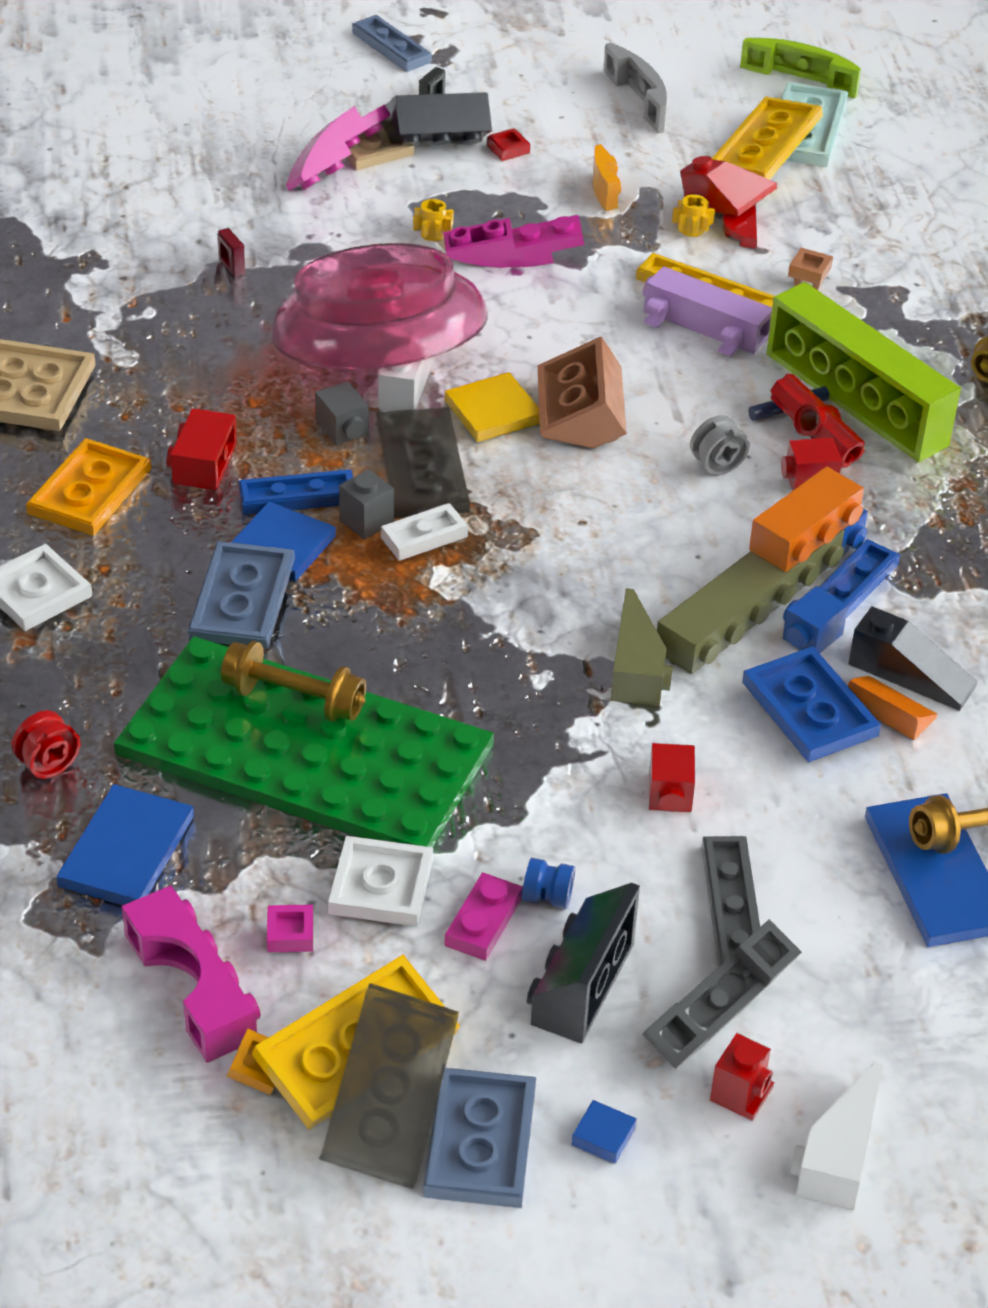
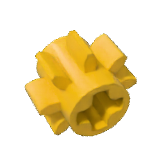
M688 195L682 200H678V206L673 208L672 223H678V230L683 235L697 237L702 235L704 231H709V224L714 223L715 209L708 208L709 202L704 197Z
M425 200L421 203V208H414L413 231H420V235L424 240L440 241L444 238L443 232L452 230L454 211L451 209L446 210V204L441 200Z

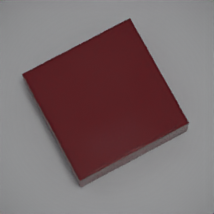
M229 227L218 230L219 260L235 277L245 274L244 244Z

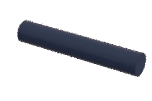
M826 386L811 390L822 402L829 400L830 394ZM773 401L754 405L748 409L749 417L752 421L783 413Z

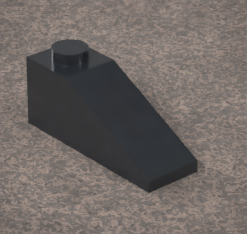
M871 606L854 629L848 662L850 666L958 711L962 709L976 688L977 680L908 620Z

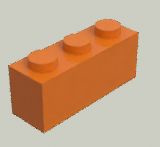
M825 467L753 519L749 550L784 572H787L799 562L806 561L811 553L824 543H830L836 534L848 525L852 526L859 520L863 512L861 503L864 487L833 469Z

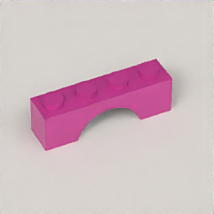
M172 885L122 906L125 937L143 965L176 967L190 974L198 982L191 994L183 1000L185 1029L206 1063L237 1050L247 1028L257 1032L256 1020L261 1018V1013L254 996L251 993L244 994L239 987V979L233 965L229 961L223 962L221 960L212 934L207 929L201 930L197 924L194 908L188 899L181 900Z

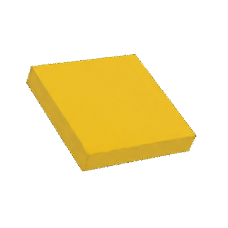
M510 372L445 390V402L476 442L540 424L539 407Z

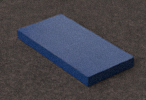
M947 793L938 794V795H943L944 797L948 798V799L951 801V799L949 798V796H948ZM931 796L866 807L865 819L927 948L987 937L988 871L967 830H961L960 840L956 849L951 853L939 854L932 849L922 850L917 847L912 840L909 830V815L912 809L917 805L924 804Z

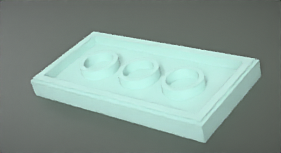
M792 82L786 83L781 99L822 106L823 113L822 118L786 161L828 167L847 103V91Z

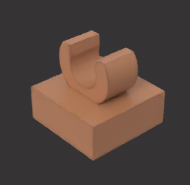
M801 247L789 265L788 277L794 278L795 286L805 281L812 283L813 287L818 290L832 268L833 256Z

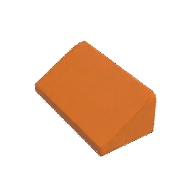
M869 675L853 678L848 682V687L877 720L912 740H915L937 719V713Z

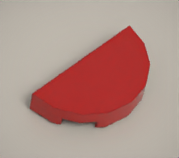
M756 204L739 216L724 214L722 229L727 238L731 236L739 240L740 246L756 249L757 246Z

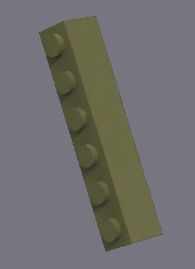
M844 529L836 534L830 543H824L812 552L806 561L799 562L787 572H784L752 551L747 553L658 621L657 632L667 648L666 658L690 674L695 673L705 664H711L718 654L730 644L738 643L744 633L756 624H762L780 605H786L795 593L804 586L813 584L818 575L827 568L838 564L844 553V548L842 547Z

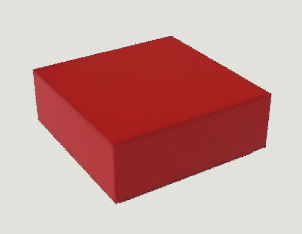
M515 128L487 136V147L501 161L530 154L531 144Z

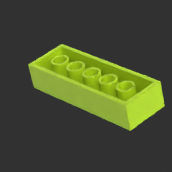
M806 282L774 296L766 355L814 389L826 386L830 394L829 399L918 463L950 446L961 387Z

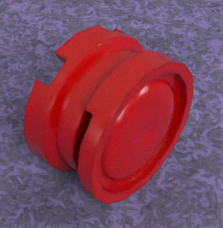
M51 710L39 711L29 716L19 725L11 742L12 753L25 764L35 777L42 779L52 778L64 772L77 757L81 746L80 736L70 725L65 724L57 712Z

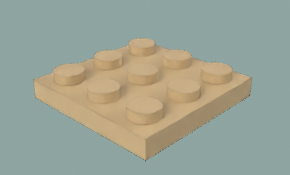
M0 339V422L61 431L96 365L95 354Z

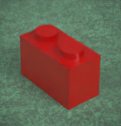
M191 409L186 422H181L179 425L175 446L170 445L167 452L166 465L172 469L173 484L217 491L237 445L235 414Z

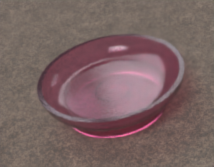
M408 243L363 245L324 255L311 261L298 271L294 278L295 291L280 304L273 319L272 342L275 348L286 357L312 366L334 369H372L398 366L441 355L470 341L486 325L488 310L483 295L468 278L454 272L453 262L446 253L432 247Z

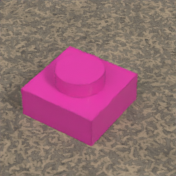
M313 905L267 906V952H313Z

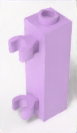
M664 266L653 277H649L644 284L642 291L645 297L644 312L649 313V316L644 320L645 324L658 328L664 320L670 321L723 342L718 352L730 357L736 353L738 348L755 354L768 340L772 307Z

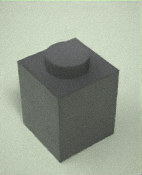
M348 381L315 392L316 422L335 445L369 435V405Z
M369 469L340 484V521L364 540L381 531V526L394 522V488Z

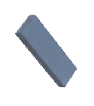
M373 15L352 24V33L406 72L431 63V52L378 15Z

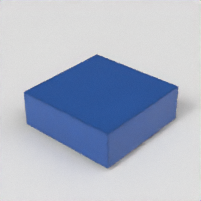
M592 1100L572 1134L571 1145L616 1164L636 1129L637 1118Z

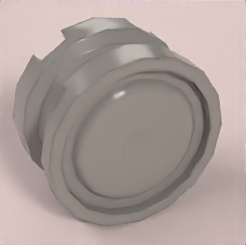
M722 415L709 418L695 430L690 440L692 454L713 475H723L736 469L745 460L750 448L747 435L738 428L731 418Z

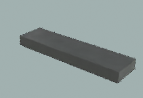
M705 836L702 838L701 847L718 967L747 938L760 928L746 836Z

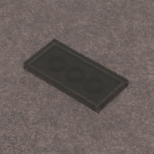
M449 407L376 412V425L387 483L394 488V518L409 517L450 503L457 513H469L470 500Z
M372 983L368 984L319 1160L410 1189L414 1188L417 1183L459 1016L458 1011Z

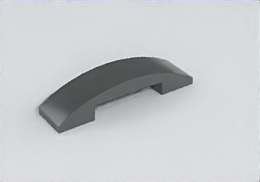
M770 919L767 920L726 961L679 1003L676 1002L647 1028L642 1035L675 1069L678 1068L748 1006L802 951Z

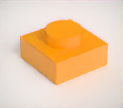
M247 1028L227 1073V1077L271 1095L275 1085L251 1055L254 1047L269 1037Z

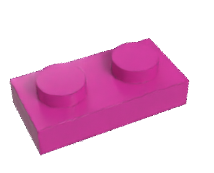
M482 872L445 933V946L486 961L522 900L523 886Z

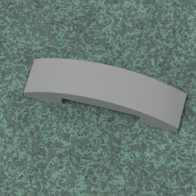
M606 43L604 73L616 86L628 84L645 103L644 118L657 133L664 132L667 92L661 77L650 64L635 53L616 44Z

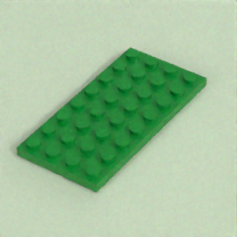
M193 636L114 742V751L117 756L359 838L433 848L494 745V733L366 692V702L354 721L338 718L335 722L328 721L325 718L324 706L326 699L265 681L257 680L251 693L247 696L239 695L235 687L224 684L221 680L222 660L229 647ZM263 659V664L331 683L329 679Z

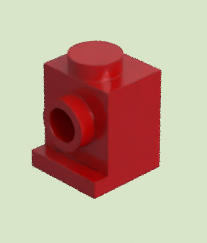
M736 1032L715 1065L710 1101L753 1121L774 1088V1081L771 1080L773 1071L768 1069L771 1049Z

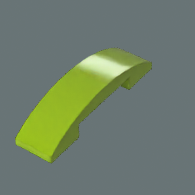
M757 37L745 38L743 40L740 68L769 75L772 70L827 84V88L847 91L850 98L855 99L857 97L861 68L848 59L816 46L790 40Z

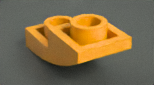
M599 144L595 145L593 189L601 206L605 211L618 208L621 182L618 176L615 175L618 172L615 157Z

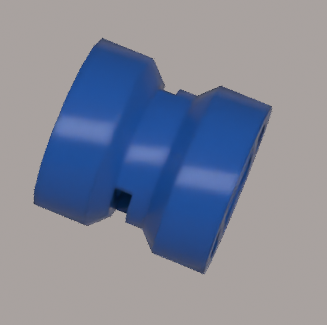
M531 857L525 874L522 901L537 903L540 900L549 901L553 907L567 910L573 891L576 866L563 863L557 867L549 866L544 859Z

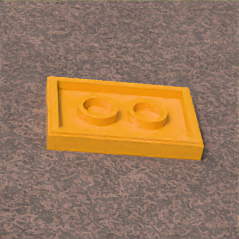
M85 438L26 503L27 514L95 536L152 469L151 459Z

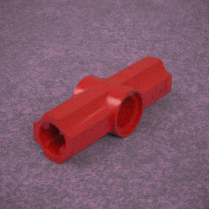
M786 374L775 382L770 390V399L793 420L794 428L799 434L809 436L811 439L833 437L842 460L841 467L843 468L849 467L860 459L865 452L864 445L866 442L841 420L840 412L836 407L823 403L794 374Z

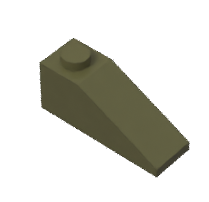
M626 588L613 669L611 701L660 707L662 690L670 691L673 666L665 665L667 648L635 590Z

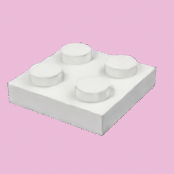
M46 543L0 566V608L24 631L92 597L91 584Z
M346 836L328 901V914L417 927L432 866L433 848Z

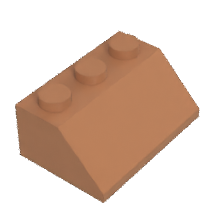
M602 336L537 365L540 434L543 438L594 449L605 443L614 442L619 437L627 434L622 367Z

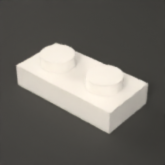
M450 503L381 526V539L399 561L468 537V525Z

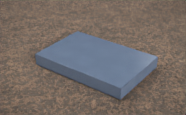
M217 541L188 628L189 640L195 636L214 643L228 645L234 642L248 645L252 641L262 643L263 649H268L295 561L294 550Z
M441 1067L423 1186V1198L522 1208L536 1077Z

